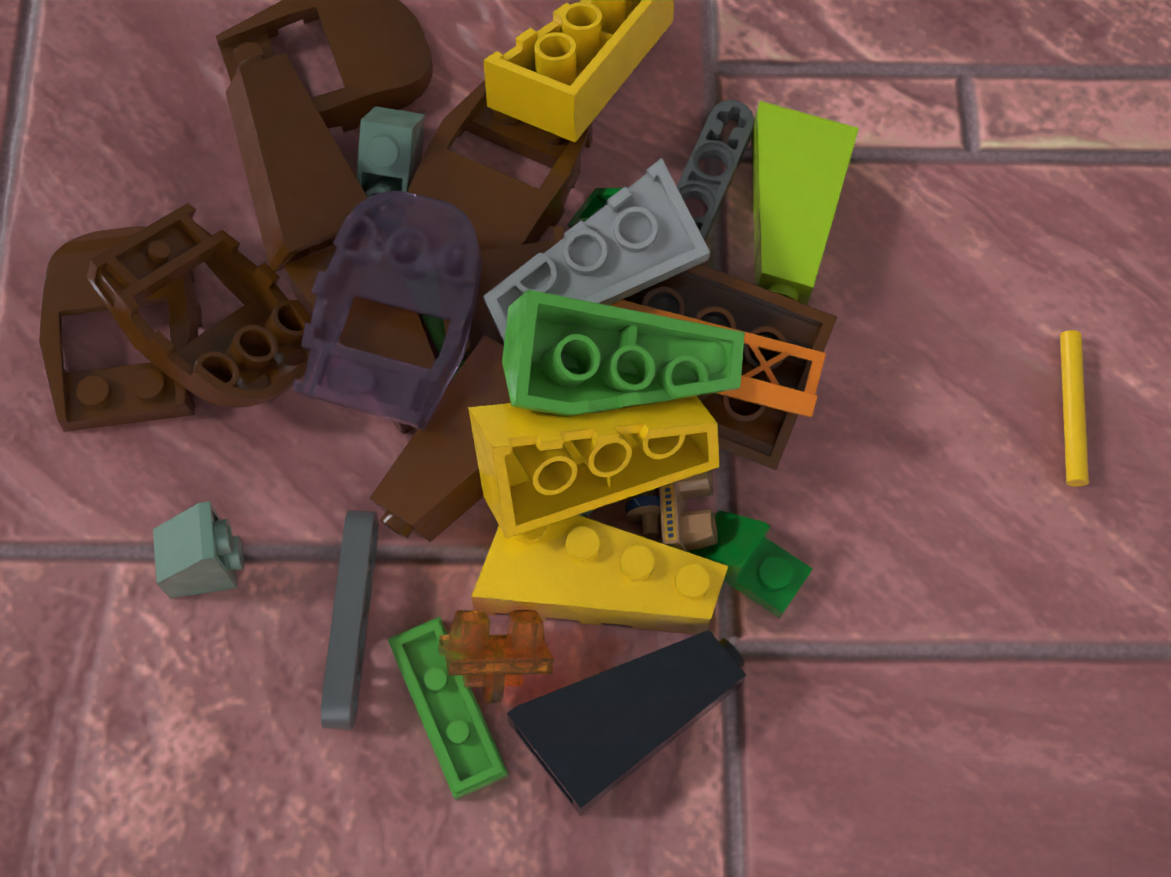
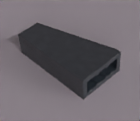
M707 630L520 704L507 713L508 723L576 812L581 815L738 689L746 676L741 669L744 666V660L727 639L722 638L718 641Z

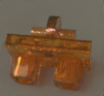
M457 610L454 615L450 635L439 636L438 652L440 655L445 656L449 676L463 675L464 687H482L483 696L487 704L501 703L504 687L522 686L523 674H552L554 657L545 644L544 623L535 610H513L509 612L506 634L489 635L490 619L486 613L478 610Z

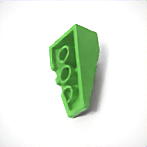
M528 289L508 307L502 364L511 406L569 417L736 390L740 388L745 332Z

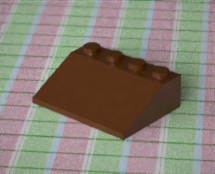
M702 264L622 299L824 352L837 316ZM744 344L741 375L760 366L751 348ZM759 348L766 362L780 354ZM787 356L770 366V369L780 386L804 391L811 361ZM764 371L751 377L770 383ZM716 393L697 396L717 421L719 448L777 470L798 415Z

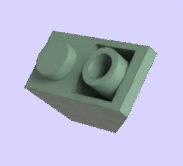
M375 106L361 119L356 178L378 215L372 224L404 229L403 216L407 192L421 162L425 114Z
M210 501L197 503L153 529L157 585L170 599L237 588L236 570L244 569L242 542L240 536H233L229 519H221Z

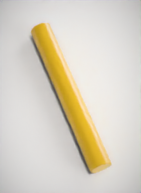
M1068 330L1060 334L1066 484L1068 486L1081 487L1089 484L1082 333L1076 330Z

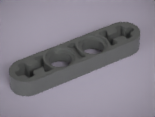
M727 100L714 106L677 185L684 201L696 198L703 201L708 207V212L705 215L693 218L705 242L752 134L754 124L753 113L747 105L740 101ZM729 120L737 122L738 125L732 130L726 145L720 142L723 126H726ZM713 157L721 160L725 164L726 170L720 175L710 176L703 173L698 164L705 158Z
M348 510L345 517L321 702L322 728L353 730L355 726L378 542L379 522L377 512Z

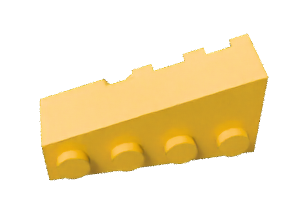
M581 0L571 5L566 2L553 12V21L538 31L530 27L515 38L516 46L504 55L496 51L483 60L487 107L576 142L671 25L674 17V0Z
M697 396L569 417L512 407L511 403L468 407L483 496L506 538L719 467L717 421Z
M575 515L509 538L505 537L501 527L498 526L471 598L475 614L522 615V618L545 620V618L577 620L580 624L601 626V623L629 625L633 629L697 635L708 628L728 566L595 520Z

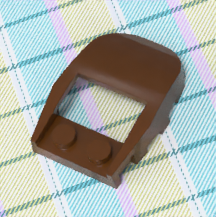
M281 0L216 35L230 81H232L237 73L236 67L244 60L255 55H263L265 59L275 56L269 39L279 35L278 29L302 19L304 24L320 19L344 88L315 96L311 100L327 128L341 126L343 132L360 128L361 119L375 106L400 110L412 104L424 94L433 74L432 57L422 28L414 14L399 0Z
M484 80L442 120L417 168L407 192L403 216V228L409 243L417 252L436 262L434 244L456 242L459 254L537 243L550 226H557L565 212V202L571 188L574 189L580 174L582 151L584 146L590 148L593 141L592 122L576 142H572L487 107ZM466 130L551 168L541 187L536 189L449 149L456 138H459Z
M189 203L90 260L87 279L133 347L170 378L209 403L224 407H250L273 400L301 381L310 372L319 358L321 337L315 321L299 300H288L276 284L280 276L273 272L265 262L257 266L239 252L240 243L224 230L211 235L192 219L196 209ZM204 262L244 306L175 351V346L159 330L154 332L138 313L140 308L138 302Z
M146 226L108 229L84 234L62 245L55 251L48 262L42 296L39 344L56 417L64 432L192 416L195 414V404L188 397L189 390L170 378L152 362L67 373L64 369L62 316L108 310L87 279L90 260L144 229ZM192 269L138 302L139 306L168 303L171 343L175 346V351L196 338L199 327H202L201 306L197 303L193 282L195 280Z

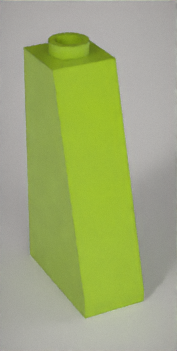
M759 102L751 135L755 285L800 303L808 304L858 134V127L767 102Z

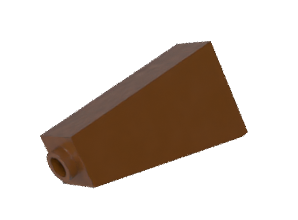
M281 53L266 59L263 55H255L241 62L236 67L237 73L225 93L268 264L273 272H277L285 268L284 263L342 245L360 237L378 215L286 54Z
M386 230L284 263L295 297L402 434L411 430L416 432L446 390V386Z
M486 335L481 338L369 498L385 512L380 521L406 539L414 531L431 542L484 497L468 407L511 403L502 364L504 346Z

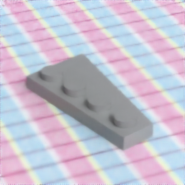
M661 158L646 170V174L629 188L623 187L607 200V205L584 223L582 220L564 233V238L544 254L538 253L483 297L504 342L508 307L528 289L611 305L708 261L710 251Z

